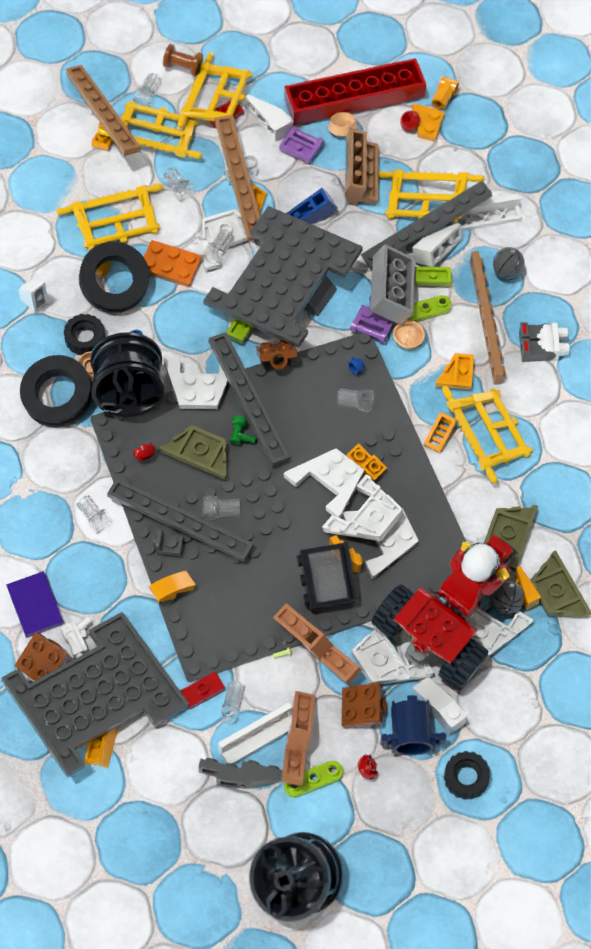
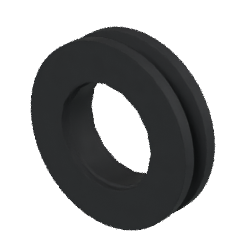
M115 241L101 243L92 248L84 257L79 271V286L86 300L97 309L109 313L125 312L135 307L143 299L150 279L149 268L142 254L126 243ZM107 261L121 262L132 273V285L122 293L112 294L106 292L96 281V270Z
M52 355L38 360L25 372L20 384V398L28 414L37 423L47 427H65L81 419L90 408L93 400L91 391L92 381L85 367L77 360L64 355ZM55 376H65L73 380L75 391L68 402L57 407L46 406L40 402L39 391L45 381Z

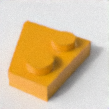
M413 103L412 111L419 113L421 118L417 128L418 138L435 142L445 112Z
M455 353L450 363L444 368L439 379L437 378L435 387L448 386L453 389L471 390L474 355Z

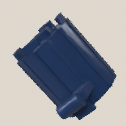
M407 695V700L397 703L392 701V734L381 735V746H391L392 753L395 751V753L401 755H420L431 750L435 752L436 744L443 745L447 737L445 733H433L429 700L427 702L417 700V695Z

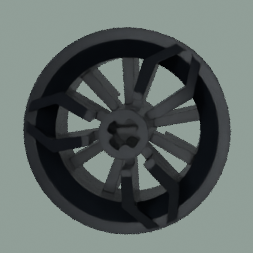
M123 332L107 336L95 345L90 356L94 374L91 391L93 401L101 410L115 416L133 417L148 413L160 404L165 392L161 377L162 352L155 341L142 334Z
M310 832L293 833L269 841L256 853L249 871L250 889L256 903L268 915L282 921H299L326 909L335 901L343 884V865L338 852L325 838ZM291 848L296 849V866ZM298 888H299V892H300V896H301L302 903H297V891H298Z

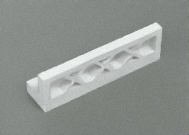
M519 194L489 198L464 213L462 218L458 219L466 222L461 226V230L468 231L522 221L523 217L519 208ZM515 210L517 216H509L506 213L507 211ZM495 213L500 217L494 220L489 216ZM473 217H480L483 220L476 223L472 219ZM453 221L450 222V223H451V226L454 225V224H456V222H453Z
M288 702L220 741L218 748L225 762L237 764L287 735L292 717L291 704Z

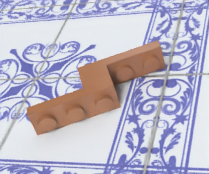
M287 603L273 617L278 624L298 639L314 657L348 685L362 671L356 663L337 649L321 631Z
M295 691L291 724L285 741L281 782L302 785L306 751L312 734L315 695Z

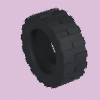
M90 314L75 315L72 319H69L64 329L67 348L72 353H76V355L92 352L95 345L105 338L104 325L101 323V320ZM90 328L94 336L90 341L81 342L75 336L77 330Z
M464 751L456 753L455 756L453 755L445 767L444 780L446 788L455 797H460L464 800H471L481 796V793H484L488 786L491 775L487 761L481 755L475 754V752ZM462 766L474 768L477 773L476 781L470 785L462 784L457 778L459 768Z

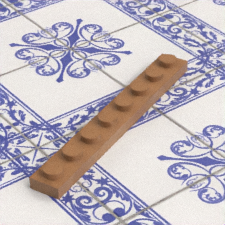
M82 65L66 68V75L122 154L127 156L140 152L141 146Z
M233 116L215 118V124L247 241L255 240V238L251 237L250 232L259 220L260 214Z
M473 251L470 257L472 277L494 385H499L506 374L505 367L501 365L502 351L498 350L499 336L494 331L496 330V321L491 316L493 314V306L488 301L490 291L485 286L487 277L486 273L482 271L484 268L483 258H480L479 251Z

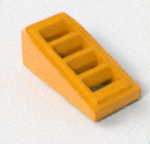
M440 412L423 445L441 453L457 424V420ZM442 421L450 425L449 428L440 424V422ZM439 427L447 432L444 434L436 429ZM434 433L444 437L443 440L433 436ZM432 439L440 443V446L438 447L430 443V440Z
M516 567L515 580L524 591L525 599L523 605L525 610L528 611L539 605L541 596L522 567Z

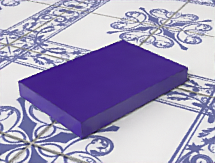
M44 571L6 584L26 638L33 636L35 632L41 633L64 624Z

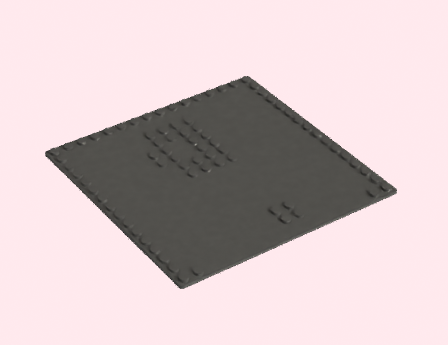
M358 333L297 352L298 357L287 358V365L283 369L274 368L270 361L245 368L290 456L288 461L275 466H271L229 381L218 409H180L174 391L164 393L162 401L156 408L139 416L120 417L106 412L91 416V424L113 483L116 478L254 543V547L245 562H242L121 504L150 583L153 584L172 574L187 571L196 584L192 591L177 593L175 599L158 602L187 682H194L213 672L220 673L273 655V653L287 650L288 647L291 649L303 645L273 619L275 614L286 603L327 637L371 622L373 615L384 599L400 584H403L414 594L422 587L438 598H442L438 595V592L442 587V583L453 572L449 566L450 561L456 552L461 550L462 543L466 542V539L372 336ZM283 357L274 359V362H281ZM352 357L363 360L365 364L363 373L354 375L350 371L348 362L352 360ZM239 415L247 419V425L242 428L241 433L256 436L254 444L241 441L240 445H233L229 442L234 431L232 424L233 416ZM191 425L226 439V480L160 453L159 447L162 444L165 446L171 442L174 436L183 433ZM152 442L155 445L156 451L151 458L139 461L132 455L135 448L139 449L141 445H148ZM359 443L371 456L375 455L387 467L373 482L379 485L386 495L388 494L403 508L419 540L418 545L400 559L398 558L388 569H384L372 580L365 566V561L382 556L376 541L324 532L322 526L332 516L326 511V506L337 495L312 476H308L300 485L295 487L284 478L283 473L333 449H338L346 456ZM356 489L343 512L359 511L370 496ZM158 529H162L164 534L182 535L184 537L181 557L158 555L156 547H153V538L157 536ZM337 535L340 541L348 542L349 549L353 548L355 553H359L363 561L361 572H353L358 601L309 610V607L304 604L303 594H306L305 586H301L300 575L303 572L302 567H298L296 555H299L300 550L328 546L330 538ZM330 550L308 554L317 603L348 598L342 563Z

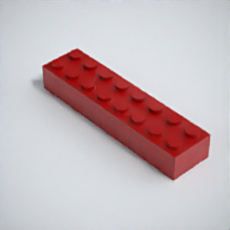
M413 58L284 86V101L289 115L293 119V126L331 118L334 114L341 112L355 113L424 98L427 84L417 59Z

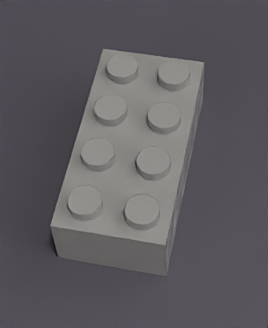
M386 244L373 255L371 312L399 325H402L413 314L415 258Z

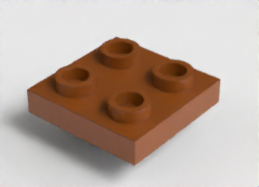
M283 340L278 341V344L264 342L260 343V346H256V353L260 362L270 361L271 365L276 369H283L287 365V358L298 357L296 347ZM278 355L283 356V359H282L281 362H279V363H275V362H274V358H275L276 356H278Z
M35 632L14 666L20 668L23 673L36 681L63 666L70 654L64 651L57 642L44 637L39 632Z
M380 682L342 688L341 726L344 729L382 724V714L386 713L387 704L382 696L383 685Z

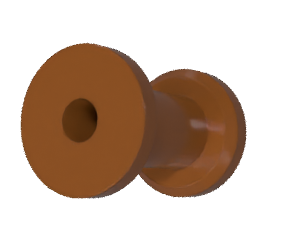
M173 44L167 46L163 57V67L169 68L172 64L189 69L194 77L199 74L200 66L203 62L202 53H197L195 56L176 51Z

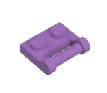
M293 126L280 143L279 150L310 164L317 152L322 149L325 140L317 139L300 131L298 127Z
M361 305L350 326V331L367 334L385 343L395 322L371 312L370 307Z

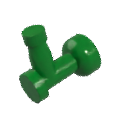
M239 415L233 416L232 424L234 431L229 442L233 445H240L241 441L254 444L256 436L241 433L242 428L247 425V419Z

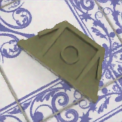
M191 425L183 433L174 436L171 442L165 446L162 444L159 447L160 453L226 480V439Z
M532 505L530 508H521L520 506L510 509L496 508L484 544L493 535H497L516 549L515 556L508 565L513 572L516 571L538 509L537 505Z
M553 551L539 571L530 579L541 596L540 604L547 616L591 617V610L557 551Z

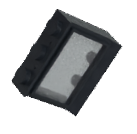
M348 542L299 551V555H296L298 567H302L303 572L300 575L301 586H305L306 589L303 599L305 606H308L309 610L358 601Z

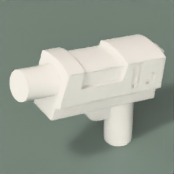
M88 617L77 626L73 621L61 627V633L66 643L69 644L74 659L88 652L83 638H86L85 629L92 624Z

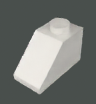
M32 279L20 287V300L34 313L49 303L46 285L43 280Z

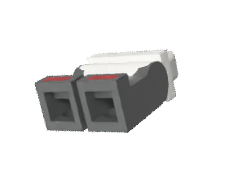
M520 322L519 339L522 362L548 361L552 359L553 361H558L559 356L569 355V343H559V340L568 339L567 328L558 327L557 323L528 325V322Z

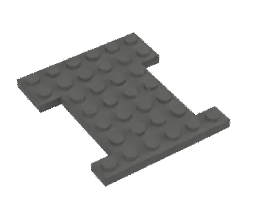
M268 206L250 232L251 237L263 243L228 294L212 287L203 302L204 305L296 347H300L308 335V329L294 323L328 271L346 277L363 251V246Z
M123 612L88 630L89 636L97 647L36 681L29 683L20 668L1 677V682L67 778L85 768L84 761L76 751L78 748L141 712H144L153 726L156 727L189 707L185 697Z

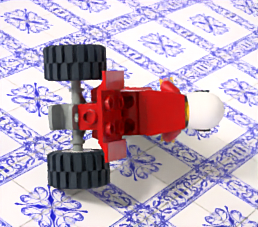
M493 535L486 544L463 542L461 550H458L450 561L449 566L453 572L442 583V587L438 592V595L446 600V602L422 587L414 594L403 584H400L388 594L372 617L371 624L390 639L397 636L404 629L413 637L405 652V658L415 666H421L431 652H433L438 657L446 660L440 668L438 676L457 691L463 689L481 667L488 656L489 650L472 638L478 630L462 614L470 619L482 604L480 599L484 594L491 595L502 583L507 581L511 572L508 565L514 558L516 549L497 535Z

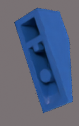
M321 188L288 211L287 214L312 224L326 218L337 210L338 207L331 195Z

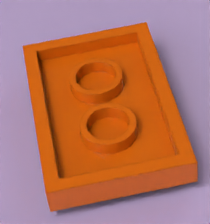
M151 240L144 259L147 262L150 276L189 288L202 261V255Z

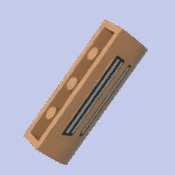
M350 128L346 135L345 198L354 205H357L359 201L376 205L378 202V144L367 141V132Z

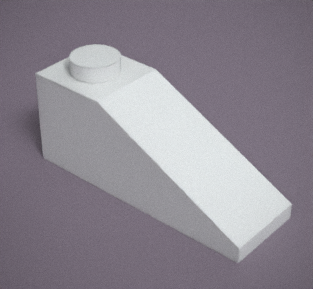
M251 95L246 96V108L275 141L288 134L293 126V119L290 115H287L282 109Z
M456 223L422 238L413 247L415 263L434 267L463 239L461 224Z
M428 677L412 687L420 700L426 702L429 700L431 714L449 736L465 725L467 715L456 701L431 678Z

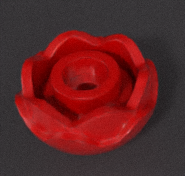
M416 111L405 112L400 119L402 129L413 131L418 128L421 121L419 113Z
M152 442L148 445L143 444L139 449L135 448L132 455L139 461L149 459L155 454V445Z
M364 754L358 761V770L363 778L375 779L378 775L376 761L372 759L371 754Z

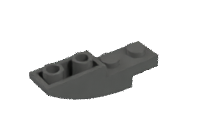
M200 758L198 765L199 773L217 777V786L251 789L281 782L282 770L274 765L263 766L254 760L243 761L241 768L232 763H226V765L218 763L217 760L212 758H206V760Z

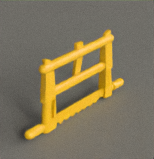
M209 52L205 62L201 63L200 73L196 75L197 79L194 80L195 83L192 84L193 87L190 89L191 92L188 93L187 101L184 102L186 106H183L180 112L178 128L184 127L187 118L215 121L217 117L233 116L238 101H244L245 94H242L247 80L253 76V73L248 69L241 70L211 64L214 54ZM206 75L221 76L208 109L193 107ZM228 77L240 79L235 93L223 90ZM220 96L232 99L227 113L215 111Z
M132 100L125 103L126 109L121 116V120L127 128L131 124L151 129L154 132H163L181 137L178 146H173L134 136L140 146L146 145L147 148L152 147L160 151L174 152L176 156L185 158L186 155L196 159L203 157L201 152L188 150L189 142L193 140L194 127L199 124L197 118H187L183 131L161 125L164 118L179 121L180 119L179 114L167 112V108L161 107L159 110L136 104ZM134 111L157 116L155 124L132 118ZM104 128L97 130L99 135L110 137Z
M396 169L393 170V173L386 171L378 172V178H392V190L389 191V208L385 211V215L388 216L387 219H393L394 217L421 218L431 212L428 211L430 200L449 201L466 190L468 181L480 182L485 180L483 175L470 176L468 172H458L456 175L452 172L449 174L446 172L434 174L433 171L430 173L426 171L423 173L420 171L405 173L403 170ZM403 180L456 182L454 194L401 192ZM399 200H423L421 211L397 210ZM462 215L453 220V222L458 223V219H461Z
M155 184L149 187L142 185L136 187V190L133 191L128 189L126 192L121 191L119 194H109L107 197L102 196L100 199L97 197L94 200L89 199L85 203H82V201L73 202L70 204L71 207L59 208L56 210L57 215H64L74 212L79 223L77 226L80 228L85 240L83 246L89 248V251L105 242L120 240V242L126 243L129 237L149 232L153 234L159 233L160 225L155 221L154 206L150 203L148 193L162 190L163 185ZM134 197L139 198L142 209L91 222L87 220L86 209ZM145 216L148 226L124 231L121 221ZM115 224L116 234L93 239L92 228Z
M442 387L451 413H455V420H458V426L462 427L461 431L465 432L464 437L468 438L467 443L471 444L474 455H477L479 458L478 463L481 470H486V474L493 484L498 482V478L491 467L503 462L507 464L522 456L529 457L533 453L532 448L526 446L515 426L519 423L516 417L511 418L500 398V390L496 391L494 388H491L489 392L470 394L469 397L453 399L449 387ZM494 401L504 420L492 423L483 404ZM476 407L500 452L488 456L485 455L461 410ZM508 427L518 447L507 450L496 429Z

